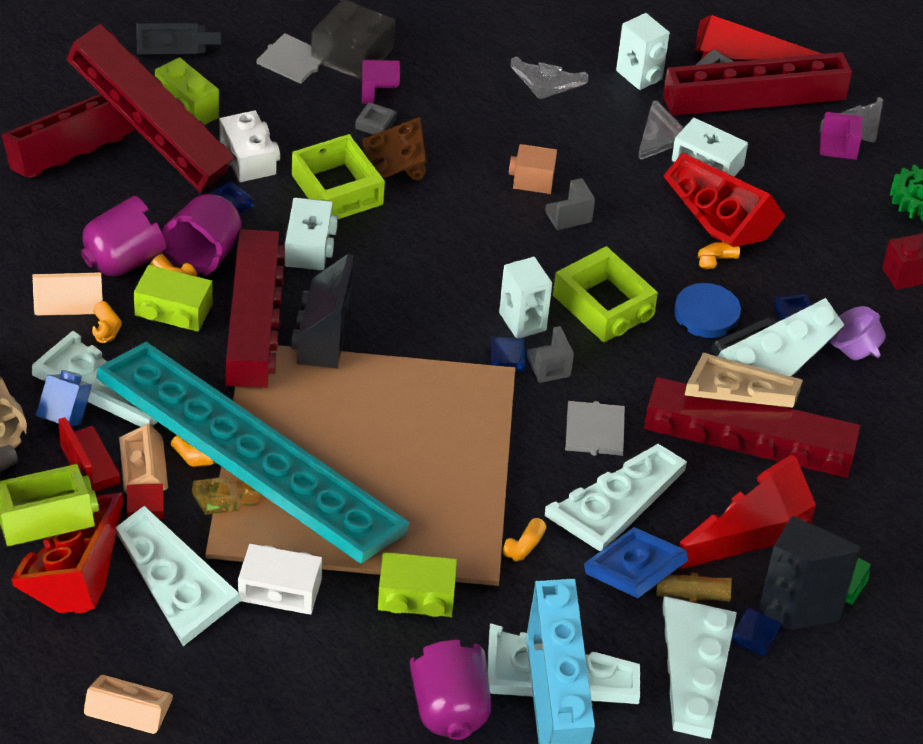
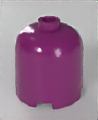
M204 194L194 198L167 222L162 230V235L168 248L165 251L166 257L179 269L183 264L190 263L197 272H203V275L210 274L216 270L237 244L239 230L242 229V220L238 210L230 201L222 196Z
M133 196L94 218L85 226L82 237L85 248L81 250V254L90 268L95 266L104 275L117 277L152 261L159 254L164 255L163 251L166 250V244L157 222L152 225L149 223L144 214L149 209L140 198Z
M460 640L441 641L423 648V656L418 659L414 657L410 659V671L420 719L434 734L449 737L453 740L467 738L472 732L481 728L491 715V694L485 651L478 644H474L472 648L461 647Z

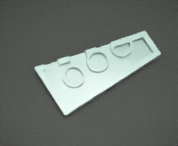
M825 298L722 350L718 357L791 377L842 329L844 324Z
M74 331L69 333L32 364V375L45 382L47 375L61 374V370L82 375L81 381L92 384L87 402L137 426L142 427L149 423L153 427L158 422L96 379L97 368L107 361L102 358V352L93 345L87 347L81 343V336Z
M657 444L626 461L620 470L601 475L597 478V482L588 488L583 489L580 487L571 492L569 498L558 504L555 501L546 506L545 516L595 549L602 551L615 541L685 471L687 461Z
M145 506L116 527L121 542L183 646L240 602L239 593Z
M664 596L663 616H665V641L668 650L667 665L668 673L670 674L673 730L711 739L737 612Z
M490 623L487 670L490 694L533 697L526 645L527 633L521 632L520 636L503 632L502 626ZM534 644L535 650H543V644ZM591 652L590 655L585 654L591 701L639 704L640 664L597 652Z

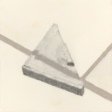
M517 56L511 58V68L539 100L587 84L588 74L585 71L574 74L562 71V67L541 62L537 66L524 63Z
M878 97L875 103L865 107L859 105L841 113L863 116L861 140L876 141L883 98ZM824 119L821 120L819 132L822 130Z
M657 100L652 102L638 157L641 160L674 147L675 137L684 129Z

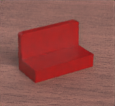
M66 417L58 419L60 446L70 465L77 464L81 475L89 476L92 490L98 492L121 484L120 474L95 428L90 426L74 432Z

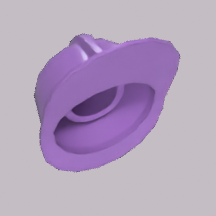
M860 306L841 314L839 318L844 326L829 343L839 348L852 360H859L868 355L879 358L881 355L878 348L886 338L885 331L879 321V313H876L869 307Z

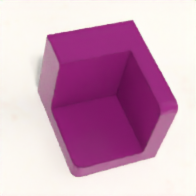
M363 60L362 104H368V102L374 104L375 88H398V85H400V61Z
M826 112L820 135V154L857 160L862 139L863 116Z

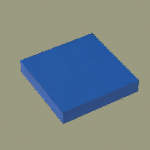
M633 527L585 562L584 567L587 575L639 598L687 562L688 557L685 549Z

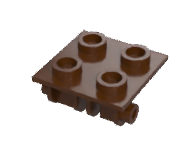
M420 117L362 139L364 154L382 178L404 170L414 180H420L425 175L426 166L424 163L427 162Z

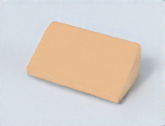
M101 273L33 274L35 315L95 314L93 312L94 306L103 301Z
M148 423L119 437L124 492L127 494V485L163 483V491L167 490L168 481L162 436Z
M100 675L87 690L84 713L87 716L154 734L159 730L173 695L161 690Z

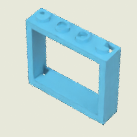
M575 579L536 581L526 635V645L538 743L591 744L595 724ZM542 643L543 650H535L534 644Z

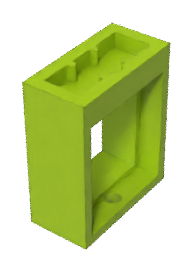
M350 134L292 152V177L308 199L331 201L332 215H337L338 219L384 204L385 181ZM346 165L356 181L325 190L314 174Z
M607 246L557 271L555 274L553 296L603 343L616 336L623 335L628 329L641 322L645 323L654 316L658 292ZM607 279L630 299L609 311L586 291Z
M77 464L0 481V526L7 547L95 526L93 513L99 511L96 494L91 488L89 476H82Z

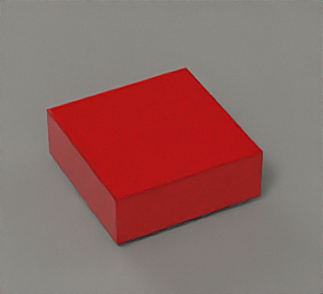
M163 483L127 485V518L145 506L158 519H164Z

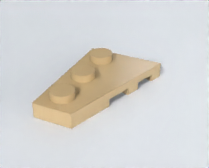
M703 353L687 383L685 396L794 407L803 380Z

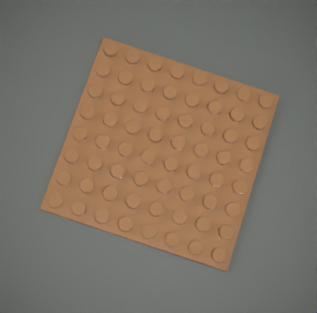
M278 345L277 351H271V353H276V373L269 374L268 388L235 386L233 397L235 403L402 516L410 524L407 534L360 564L221 466L206 549L207 559L244 562L250 543L260 546L268 545L276 549L297 553L305 552L313 556L322 557V569L381 575L383 552L457 559L455 582L499 586L515 367L342 351L337 369L297 364V350H292L290 346Z

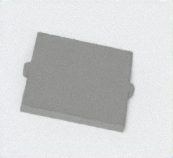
M284 33L273 45H268V49L257 59V64L301 84L310 74L318 71V67L329 57V54Z
M568 401L565 450L588 452L593 456L597 455V453L623 456L625 406L600 404L598 401L593 403Z

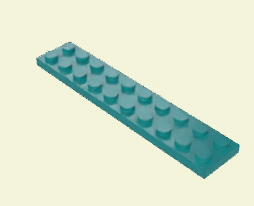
M148 342L129 350L97 368L96 379L360 564L407 534L409 521Z

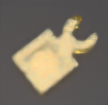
M228 477L196 480L192 488V494L205 515L238 511L240 503L254 506L259 504L261 497L259 492L252 490L253 488L239 479L237 483H231Z

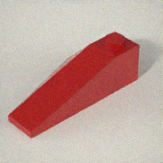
M713 15L700 20L695 52L702 54L701 59L714 49L732 61L822 54Z
M683 152L663 176L712 237L732 247L766 241L785 217V214L771 194Z
M790 455L766 469L757 477V481L760 484L746 496L742 492L736 494L731 499L732 503L721 517L717 514L711 515L680 541L679 547L687 551L688 561L679 568L683 569L772 547L792 516L813 524L812 518L816 504L797 458Z
M122 493L96 496L99 511L93 513L94 527L44 538L43 543L45 547L37 554L30 552L22 559L11 579L13 586L58 613H85L95 609L106 585L117 533L116 527L119 524L124 500Z

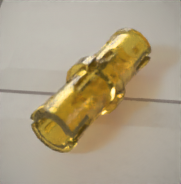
M691 573V576L670 574L657 584L656 597L689 598V602H697V599L730 602L731 578L698 576V573Z

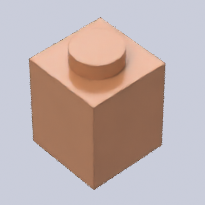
M520 144L517 157L511 156L509 175L514 176L513 189L551 194L557 149Z

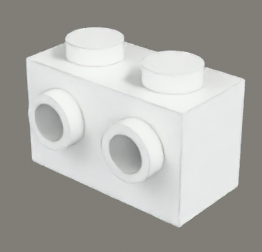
M256 110L219 118L220 143H223L235 157L231 166L239 182L276 175V161L280 160L279 147L276 142L271 141L268 125L266 122H261Z
M249 543L238 577L240 601L311 615L322 580V557L313 556L305 552L297 553L276 549L268 545L260 546Z

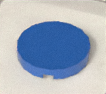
M698 283L684 288L677 295L674 308L675 318L680 326L683 324L688 328V332L704 338H717L727 335L729 330L732 328L734 330L738 326L741 313L739 300L731 291L720 285L710 283Z

